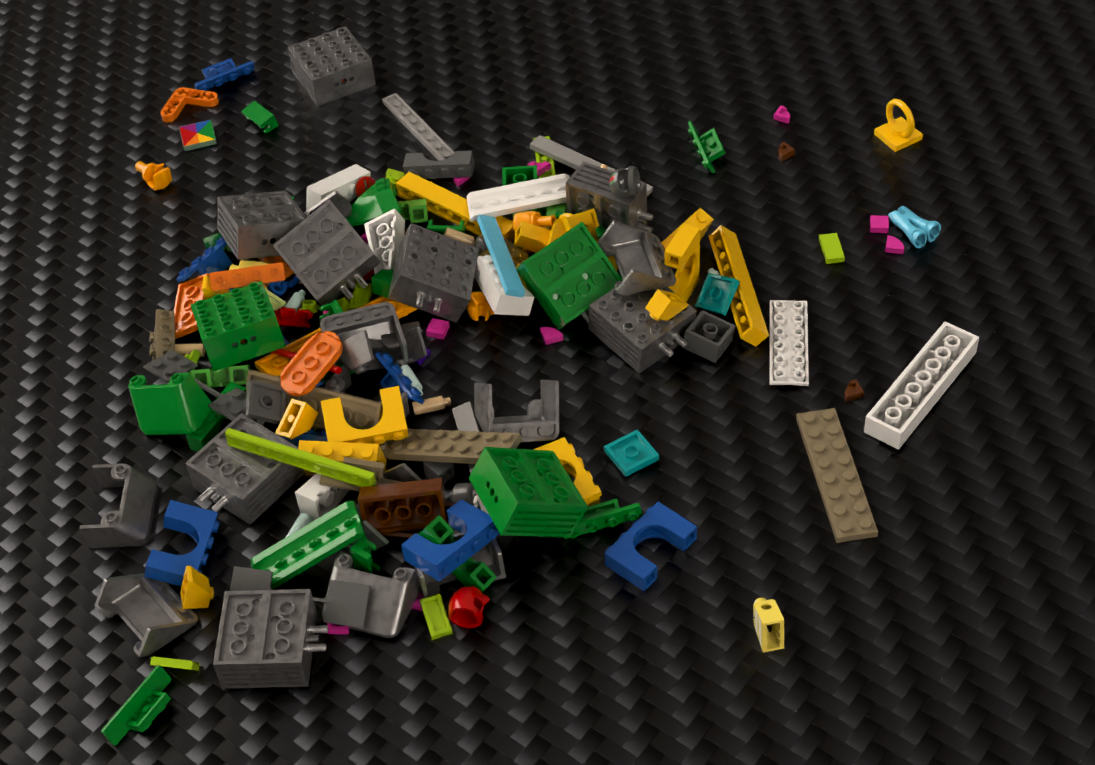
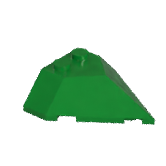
M382 178L377 180L374 185L352 205L350 217L345 218L352 227L365 224L393 209H396L398 213L401 212L400 205L395 197L397 196V191L390 179Z

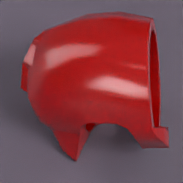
M475 586L461 587L451 596L448 608L449 619L462 628H476L482 625L483 608L490 601V598Z

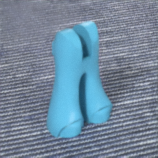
M901 206L898 208V211L894 210L888 214L892 224L899 227L916 248L925 246L926 241L931 243L940 233L941 224L937 221L925 220L905 206Z

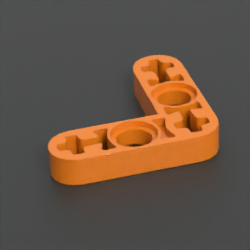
M185 87L178 88L160 112L162 120L168 123L174 121L186 104L214 107L219 103L217 93Z

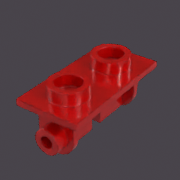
M285 307L278 308L277 311L274 310L279 325L310 328L308 321L313 317V313L310 310L298 309L296 312L293 308Z

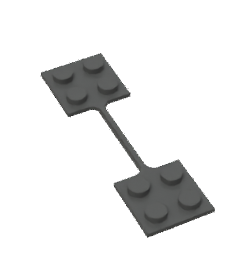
M173 350L143 366L144 369L168 383L174 374L188 373L198 367L196 363ZM195 379L202 389L218 398L208 404V407L231 421L241 413L246 415L247 393L239 388H235L229 393L221 394Z
M234 566L230 591L272 590L273 572ZM330 580L328 595L325 598L313 597V601L325 604L323 622L364 628L371 585Z

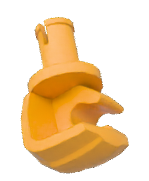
M138 161L135 165V170L142 173L143 179L154 191L165 189L172 181L169 167L164 168V163L157 165L155 163L145 164L142 161Z
M536 211L519 212L514 215L512 227L516 232L522 221L542 228L553 226L556 217L555 215L542 216Z
M471 292V298L466 306V310L472 320L478 321L479 316H484L485 321H487L490 315H495L483 292Z

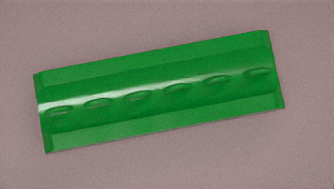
M344 502L254 556L250 561L252 569L272 571L271 589L273 590L365 535L355 502Z

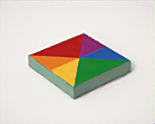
M211 120L179 127L184 151L217 144Z

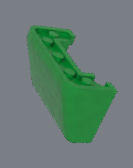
M176 373L170 378L168 384L145 385L147 379L144 375H136L129 381L128 388L139 428L145 435L193 433L201 426L212 410L208 407V404L212 402L190 373Z

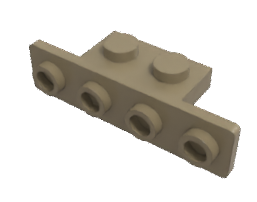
M156 309L154 332H150L149 342L152 343L149 355L152 356V360L171 350L175 351L174 311Z
M344 457V464L375 473L376 485L402 482L383 478L385 463ZM323 475L320 477L319 484L323 486L354 491L360 490V487Z

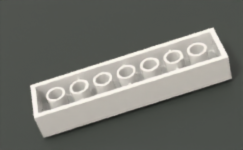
M944 322L867 414L864 433L899 450L976 354L979 337Z

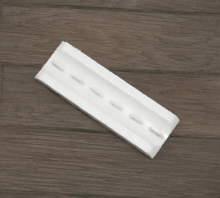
M559 174L470 192L467 195L470 222L476 221L479 214L497 217L567 203L566 181L570 176Z
M770 300L769 385L809 386L807 301Z

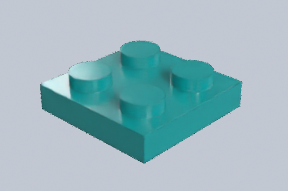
M708 272L695 307L726 316L740 281Z
M638 430L604 446V452L625 477L659 460V454Z

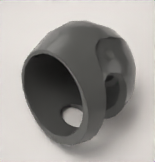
M636 166L620 168L612 173L609 184L615 195L626 198L640 192V174Z

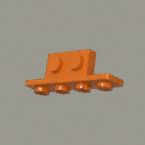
M282 262L209 274L212 291L242 288L252 282L262 281L265 288V285H269V283L286 280Z

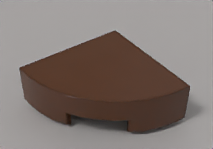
M782 142L778 149V157L781 161H784L795 155V149L786 142Z
M857 379L852 380L845 389L844 399L846 402L864 397V391Z

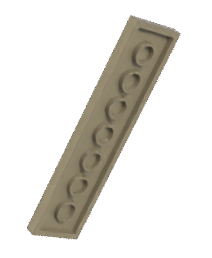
M248 370L245 393H247V383L250 379L281 387L279 376L256 370ZM315 386L311 392L303 396H291L286 393V409L291 399L308 403L318 412L312 426L325 429L321 401L340 397L345 420L355 429L365 430L372 428L381 420L383 415V406L380 402Z
M835 408L796 414L799 430L836 543L877 537L878 530Z
M407 428L408 437L398 441L388 440L379 444L385 458L389 460L476 464L484 447L516 449L522 438L520 433Z

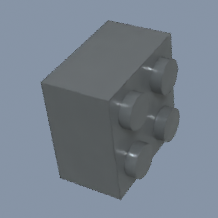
M702 310L685 331L684 340L687 342V345L682 348L716 363L732 342L736 325Z

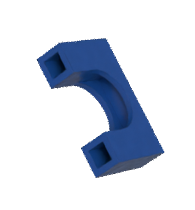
M462 499L446 510L449 526L464 534L460 540L451 544L440 545L432 543L416 533L401 545L404 561L439 582L499 535V531L489 514Z
M170 500L164 515L163 527L190 535L196 541L197 547L184 555H174L152 549L145 566V577L182 586L186 566H192L202 574L201 566H206L209 556L206 553L207 549H212L214 543L213 532L217 533L220 521H217L218 512Z
M657 502L653 507H649L640 519H637L627 532H623L619 539L606 549L604 554L605 566L642 591H645L657 579V565L635 550V547L641 541L647 538H661L684 552L697 539V526L660 502Z

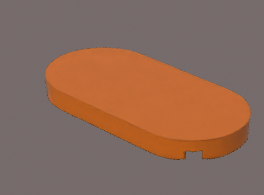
M331 331L314 334L281 372L280 384L288 395L303 396L311 392L339 359L343 351V345L337 334Z

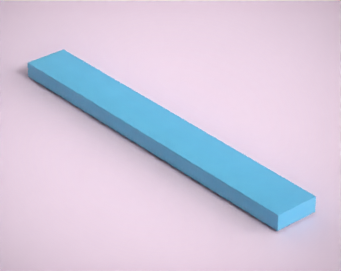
M479 214L477 221L505 294L524 297L525 290L496 218Z

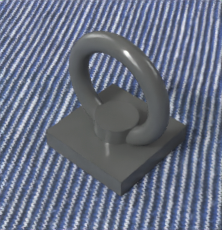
M250 379L247 383L246 417L252 420L256 419V422L262 426L265 422L279 425L286 411V392L282 387Z

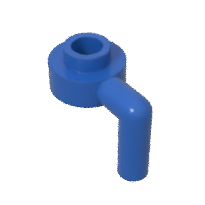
M296 275L290 281L269 283L267 289L280 297L286 292L287 288L294 287L301 280Z

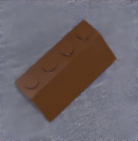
M442 478L360 487L358 502L362 521L366 520L380 534L424 529L439 515L447 523Z

